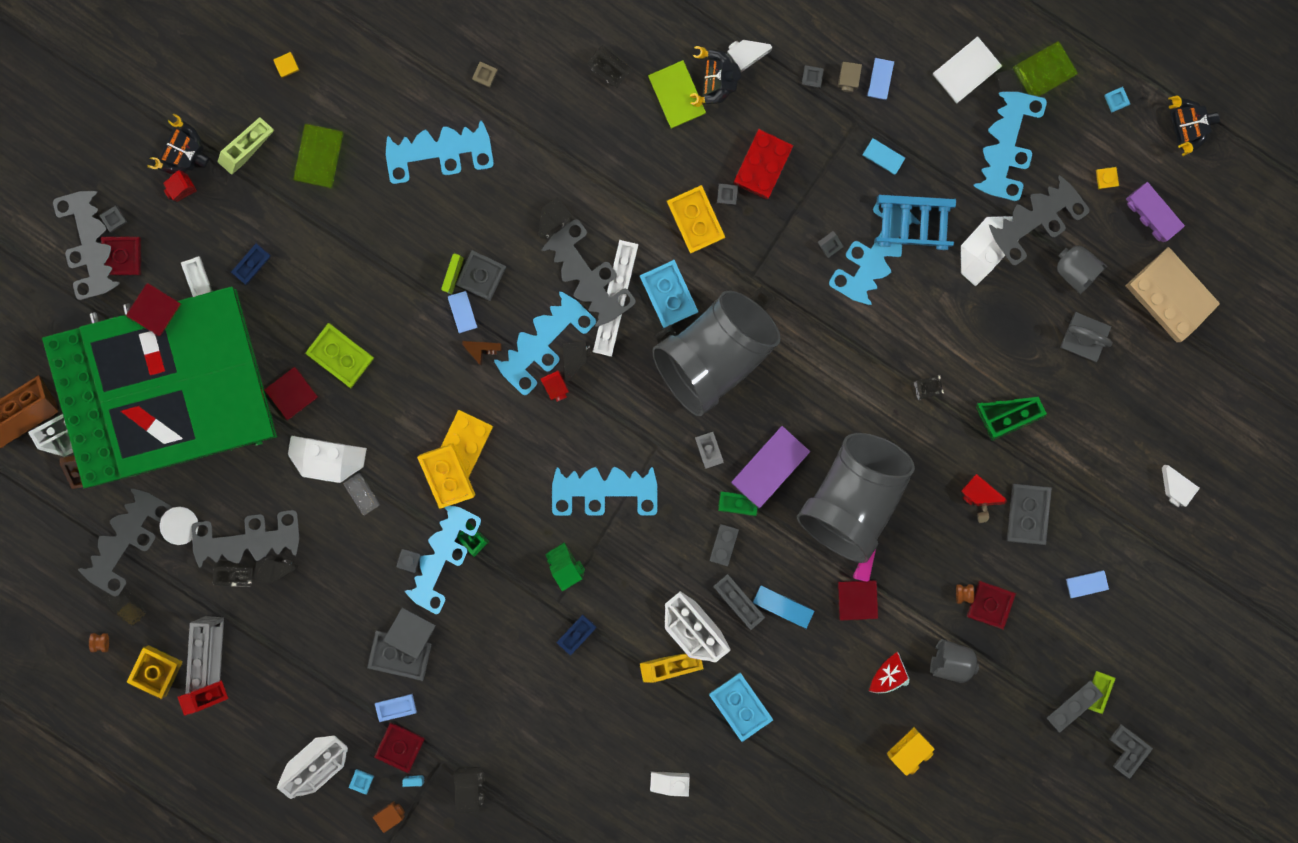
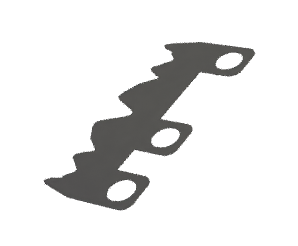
M1058 176L1060 181L1059 189L1048 187L1049 196L1041 193L1031 195L1033 211H1029L1017 204L1013 211V222L1004 218L1003 229L995 228L989 224L995 242L1012 265L1019 264L1027 257L1018 240L1040 224L1044 226L1051 237H1056L1065 231L1064 223L1056 214L1062 208L1066 207L1075 220H1080L1089 213V208L1080 195L1062 176ZM1075 203L1083 205V214L1077 215L1073 212V205ZM1056 220L1059 222L1060 230L1058 232H1053L1049 229L1050 221ZM1012 248H1018L1021 251L1020 259L1014 260L1011 258L1010 250Z
M79 191L56 198L53 201L57 217L75 215L82 245L66 250L65 255L70 268L87 265L89 277L73 283L75 296L78 300L104 294L120 284L108 279L112 267L104 265L109 258L111 246L96 242V239L106 231L105 225L100 220L92 217L98 211V208L89 203L92 197L97 194L96 191ZM62 200L67 201L69 204V209L65 213H61L57 208L58 203ZM74 251H78L81 254V260L76 264L70 261V254ZM86 283L89 286V291L86 295L78 293L77 288L79 284Z
M576 219L554 234L541 251L549 249L556 251L554 262H564L561 269L563 281L580 280L573 296L581 301L592 302L588 310L589 312H599V320L595 324V327H598L616 319L631 308L636 301L626 288L610 298L603 287L613 281L617 273L609 262H604L591 271L574 247V244L587 234L584 226ZM578 225L581 228L580 236L572 237L569 233L570 227ZM604 267L611 270V277L607 280H603L599 276L600 270ZM627 294L630 297V303L627 306L619 305L618 297L620 295Z
M131 489V492L135 495V502L124 505L128 514H121L110 520V524L117 536H99L98 549L101 556H91L92 568L78 569L90 583L112 596H118L126 585V580L113 573L112 570L128 545L132 544L142 551H147L155 540L153 533L141 527L146 517L149 516L160 522L161 518L155 514L156 508L159 506H164L167 510L172 508V506L150 493L137 489ZM140 534H147L150 541L147 545L141 546L138 544L137 538ZM111 579H118L121 585L118 590L112 591L108 588V582Z
M294 510L279 512L277 515L278 530L265 532L263 515L247 516L244 520V535L212 538V525L209 521L193 523V553L198 567L202 566L203 561L208 556L215 562H218L221 554L227 560L239 563L245 549L251 552L256 561L265 557L271 548H273L276 554H279L284 547H287L296 556L299 544L297 512ZM286 514H290L294 518V522L289 526L283 525L281 521L282 517ZM253 518L261 521V526L257 530L249 528V521ZM200 525H205L208 528V533L203 537L196 534V528Z

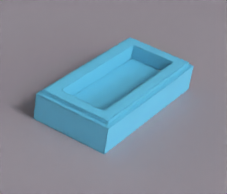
M873 138L862 155L894 175L905 160V157Z

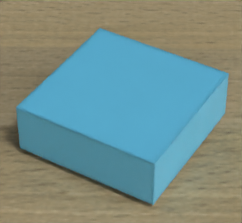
M1123 87L1104 95L1111 113L1130 105Z
M356 769L349 788L367 795L374 776Z
M423 775L405 776L403 779V787L422 786L424 784Z

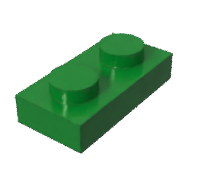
M720 492L718 511L757 516L758 507L745 495Z

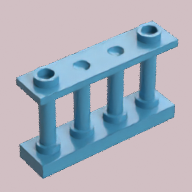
M891 195L877 196V205H881V208H883L881 237H876L874 243H879L881 247H891V244L937 246V250H948V247L954 245V242L947 241L948 212L956 207V199ZM893 205L900 206V209H902L901 239L889 238L890 214ZM912 207H920L919 210H921L920 240L908 239L909 218ZM931 208H939L940 211L939 241L927 240L929 211H931Z

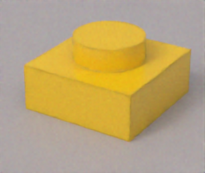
M1116 167L1096 170L1098 189L1119 186Z

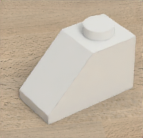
M742 40L740 43L735 41L728 47L730 50L727 51V55L732 59L733 63L738 64V70L743 72L772 51V46Z
M1164 465L1162 473L1165 492L1170 497L1169 501L1177 507L1180 505L1186 507L1199 490V487L1169 465Z
M651 772L650 791L669 796L689 797V773Z

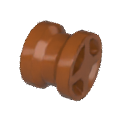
M968 584L967 586L956 585L957 604L974 602L973 584Z
M91 633L89 638L90 652L100 650L108 652L109 636L107 633L102 635Z

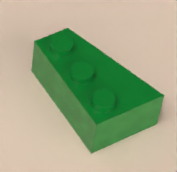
M1039 397L977 403L976 409L992 441L1043 419L1047 415Z
M565 542L545 554L549 565L551 564L549 567L552 576L562 591L583 579L585 568L580 560L576 562Z

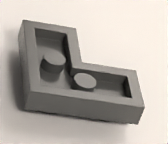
M1121 724L1109 739L1124 750L1113 767L1130 779L1153 748Z

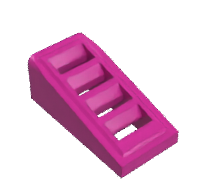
M875 551L866 563L858 564L853 574L854 579L867 582L870 580Z

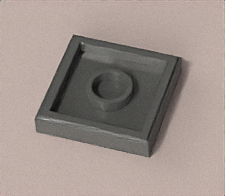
M471 250L455 285L491 301L506 266Z
M402 608L383 642L417 660L436 625Z

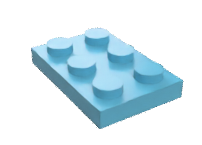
M675 260L640 275L663 328L698 313Z
M741 672L709 693V696L741 742L773 721V718Z

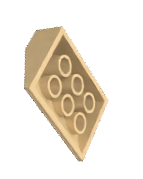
M1169 247L1125 285L1176 342H1182L1220 304Z

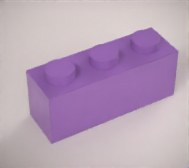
M1148 182L1141 185L1126 198L1129 208L1133 212L1137 211L1141 216V222L1153 230L1152 234L1158 241H1168L1185 227Z

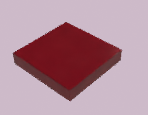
M101 237V244L111 246L109 258L104 263V265L112 267L109 275H141V237Z
M146 283L126 316L161 337L181 306V303Z
M296 367L264 389L287 420L318 398Z
M869 580L868 582H838L839 620L878 619L877 580Z
M979 581L974 593V602L970 605L967 617L1004 630L1016 593Z
M390 722L374 758L409 774L425 738Z

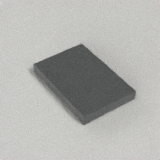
M1012 484L1007 541L1046 545L1051 487Z
M376 630L367 668L424 681L432 643H426L419 658L416 660L384 643L383 640L387 633Z

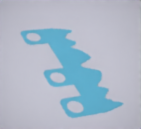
M999 92V95L1005 98L1004 100L1007 103L1006 106L998 109L999 114L1004 118L996 121L988 131L1000 143L983 148L985 159L990 164V167L981 170L987 179L982 183L974 184V186L990 195L1017 201L1021 197L1023 183L1008 179L1006 176L1009 166L1027 169L1032 158L1031 150L1015 146L1023 114L1037 118L1042 117L1047 101L1045 98L1021 92ZM1034 100L1040 101L1042 104V109L1038 113H1033L1029 108L1030 103ZM1019 152L1026 153L1028 157L1027 162L1018 164L1015 161L1016 154ZM1016 184L1019 188L1018 194L1015 196L1008 195L1006 192L1007 186Z
M479 122V128L474 133L467 127H464L462 135H459L454 129L443 127L437 142L433 140L427 130L420 132L412 144L407 137H404L401 144L397 145L388 136L386 160L390 182L397 184L409 180L407 162L436 157L440 158L441 170L444 175L459 173L461 171L459 154L472 152L474 167L477 170L491 168L494 162L490 138L483 122ZM481 153H485L489 157L488 164L483 166L477 162V156ZM447 159H454L456 161L457 167L455 170L448 171L445 168L444 164ZM397 167L405 171L404 178L400 180L393 177V170Z
M876 203L873 211L883 218V213L879 211V205ZM893 205V208H891L889 238L901 237L902 209H900V206ZM910 212L909 225L912 223L920 224L919 220ZM854 241L848 249L846 257L860 266L859 270L853 277L838 269L830 279L829 285L854 301L872 305L871 301L867 298V291L877 289L873 279H880L891 273V269L885 262L884 257H901L902 244H891V247H881L879 243H874L870 249L862 243ZM854 247H861L863 249L864 255L862 258L855 259L852 256L851 252ZM844 275L847 279L846 285L838 287L834 281L835 277Z
M559 292L562 298V305L550 307L553 316L542 315L533 319L537 336L520 332L517 340L518 352L508 350L509 361L501 362L494 360L502 375L523 395L529 394L537 385L536 379L525 370L533 361L547 372L551 371L559 362V356L548 345L570 322L583 334L587 333L596 324V319L578 301L563 292ZM581 316H588L590 318V325L587 328L579 326L578 320ZM551 354L554 357L553 364L550 366L544 365L542 363L543 355ZM527 377L531 380V387L524 390L519 386L521 378Z
M558 467L555 471L552 483V512L554 515H570L572 513V496H585V513L587 515L604 514L605 496H637L638 513L640 515H655L657 513V481L652 467L644 478L636 471L632 473L631 478H628L622 470L613 467L606 481L602 479L596 467L586 471L580 479L575 471L568 478L561 474ZM559 500H565L568 503V509L565 512L557 510L556 503ZM598 500L601 503L600 510L592 512L589 509L590 501ZM644 500H651L654 507L650 512L642 510L641 504Z
M456 506L444 507L448 511V519L440 521L443 531L436 532L428 539L435 554L420 557V569L423 575L414 578L417 588L412 589V591H405L416 604L434 614L440 613L445 602V597L433 590L445 561L447 560L460 566L467 554V549L464 546L454 542L459 530L474 536L481 523L479 517ZM473 518L476 521V527L469 531L466 528V522L468 519ZM457 548L461 549L463 553L462 558L458 561L452 558V553ZM433 597H439L441 601L437 609H433L430 606V601Z

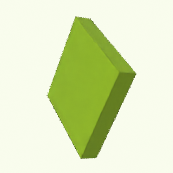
M452 255L441 288L442 291L449 294L453 293L464 260L462 256Z

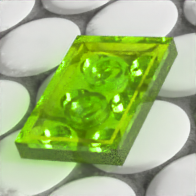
M1059 41L1013 67L1028 94L1037 97L1078 74Z
M305 124L293 180L332 188L344 132Z

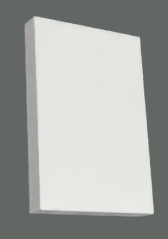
M976 37L937 69L933 76L952 99L958 103L1001 68L1002 65L980 38Z

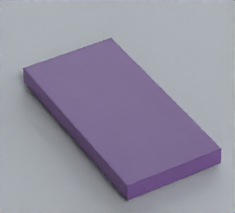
M781 426L732 480L731 484L754 505L760 508L810 451Z

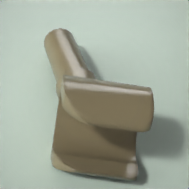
M982 506L983 512L977 513L979 523L989 520L987 506Z

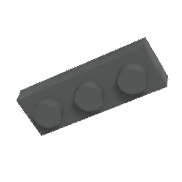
M728 574L713 586L750 630L765 618Z
M1090 680L1049 715L1047 719L1060 733L1099 700L1103 694Z

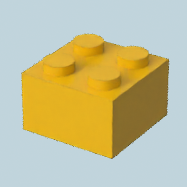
M148 645L143 647L127 683L162 699L167 696L183 661Z
M913 727L887 752V755L907 776L914 774L919 769L918 765L923 760H929L934 754L933 751L935 749Z

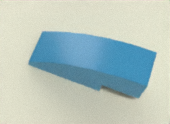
M762 585L753 601L754 604L804 628H807L814 613L813 609Z

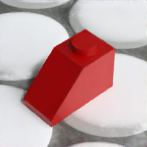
M180 170L176 171L163 183L166 187L164 192L168 199L176 202L197 191L188 174Z
M560 371L541 378L551 400L556 399L558 402L567 398L566 394L569 393V390Z
M977 474L961 491L964 495L962 498L970 505L973 503L976 506L1001 505L1007 502L1006 498Z
M221 680L177 698L183 714L188 715L227 700L228 696Z

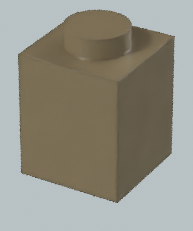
M842 62L838 88H842L844 92L857 90L862 64Z

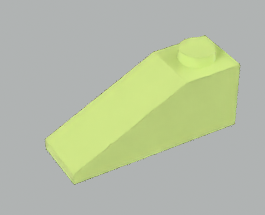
M259 117L220 152L218 163L232 175L246 163L273 133L274 129Z

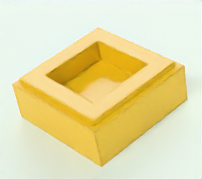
M291 52L274 59L281 78L299 71Z

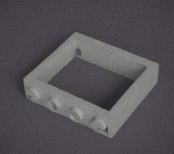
M204 616L190 623L185 694L220 681L224 617Z

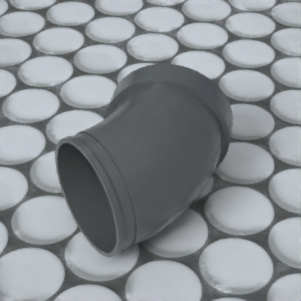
M724 291L695 322L679 335H671L654 346L652 353L658 371L674 396L691 413L696 416H702L718 404L719 398L739 384L761 364L780 343V333L772 318L756 302L741 293Z
M854 433L846 436L831 469L814 498H809L798 513V522L813 538L833 552L849 560L866 563L877 548V539L892 516L910 481V477L915 469L914 462L903 449L884 438L866 433Z

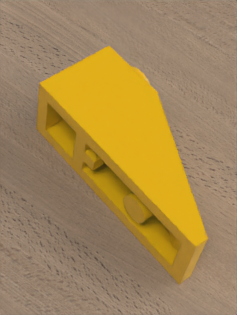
M686 653L640 663L643 682L654 683L702 670L703 664L702 660L690 658Z

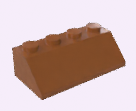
M39 375L0 399V448H3L12 440L19 438L22 434L35 428L38 424L51 418L58 412L55 399Z

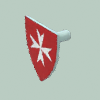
M898 652L887 659L876 672L869 689L870 692L888 693L902 685L907 686L910 679Z

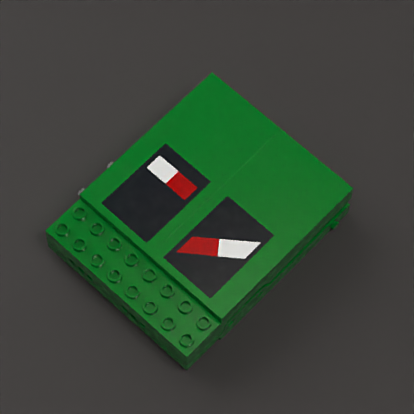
M234 287L179 300L178 302L181 303V306L161 337L126 316L130 310V304L123 305L125 315L99 322L97 313L93 312L90 314L92 324L42 337L83 489L130 478L251 444L258 446L263 444L262 441L278 437L238 291Z

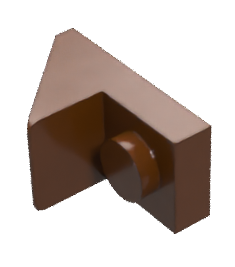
M462 341V345L479 365H482L483 350H486V354L497 355V351H502V343Z
M75 456L60 458V466L71 488L83 487Z

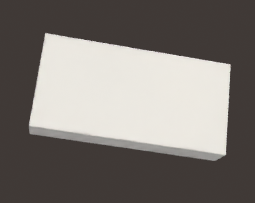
M199 256L181 263L193 297L213 292Z

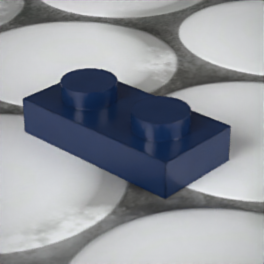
M256 243L231 273L247 285L272 256Z
M582 614L557 641V644L571 656L597 627Z

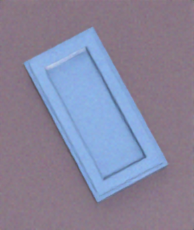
M875 58L867 97L887 100L894 61Z
M464 291L448 296L458 332L462 333L478 328L467 292Z
M1104 570L1066 579L1070 598L1109 590Z
M413 694L375 703L379 722L417 713Z

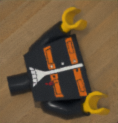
M694 47L701 51L699 56L693 55L695 58L703 59L708 57V59L705 60L703 96L705 97L693 93L690 97L697 98V100L690 104L700 107L703 103L719 104L724 102L729 94L737 89V81L741 78L738 64L732 63V59L723 51L711 49L706 51L703 47Z
M1173 96L1168 98V100L1171 99L1173 102L1169 109L1174 108L1170 111L1178 147L1184 149L1182 156H1185L1200 148L1207 140V134L1212 132L1210 125L1220 123V118L1217 112L1208 114L1206 107L1200 106L1198 102Z
M172 114L177 117V121L172 123L168 120V122L174 126V129L159 159L150 157V159L155 160V166H147L169 174H174L178 170L184 173L187 170L192 171L196 164L205 168L209 162V157L201 154L204 147L201 145V138L195 128L185 121H181L177 114Z

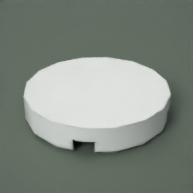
M173 507L161 517L160 532L164 539L171 544H186L192 540V524L198 522V519L188 508Z

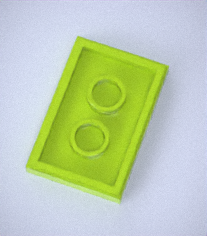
M683 60L648 75L671 129L706 114L703 104L700 107L690 104L697 100V98H692L690 95L698 93Z
M330 323L326 325L305 353L350 388L354 386L374 360L373 356Z

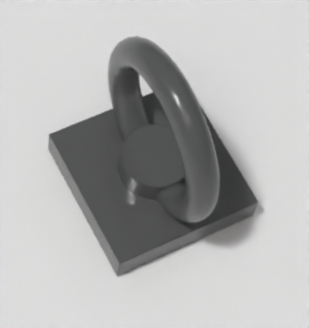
M1075 312L1060 348L1097 362L1103 347L1109 348L1113 344L1107 338L1111 326Z

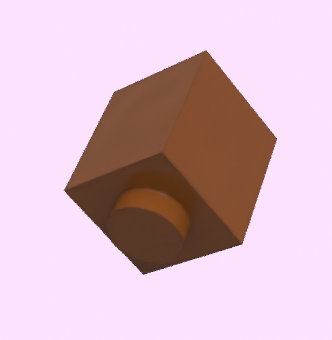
M393 801L377 812L373 819L382 832L385 833L404 819L405 812L399 803L396 804Z

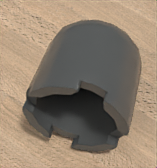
M1080 245L1074 246L1070 250L1065 248L1060 253L1059 257L1061 259L1057 264L1058 273L1080 295L1107 267L1088 249Z
M944 639L938 642L935 649H938L936 657L932 656L930 673H933V676L965 683L974 674L978 673L979 664L977 663L976 653L972 649Z

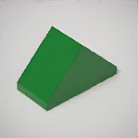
M467 521L466 528L469 531L475 529V527ZM459 530L457 535L458 540L473 557L489 543V540L478 530L474 536Z

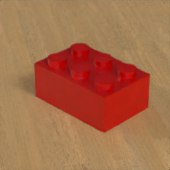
M758 129L733 184L768 200L794 145Z

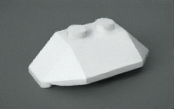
M1013 216L986 217L961 245V274L974 286L982 281L1005 256L995 242L989 224L995 228L1003 229V219L1005 218L1013 222Z
M63 414L28 432L39 450L63 457L73 453Z
M291 436L288 455L302 477L341 483L364 467L367 448Z
M680 591L665 604V629L690 658L717 662L731 650L721 630L696 601Z
M336 736L315 738L287 763L277 788L290 799L316 792L344 767L348 747Z

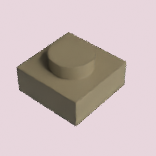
M479 62L472 80L490 88L498 70Z

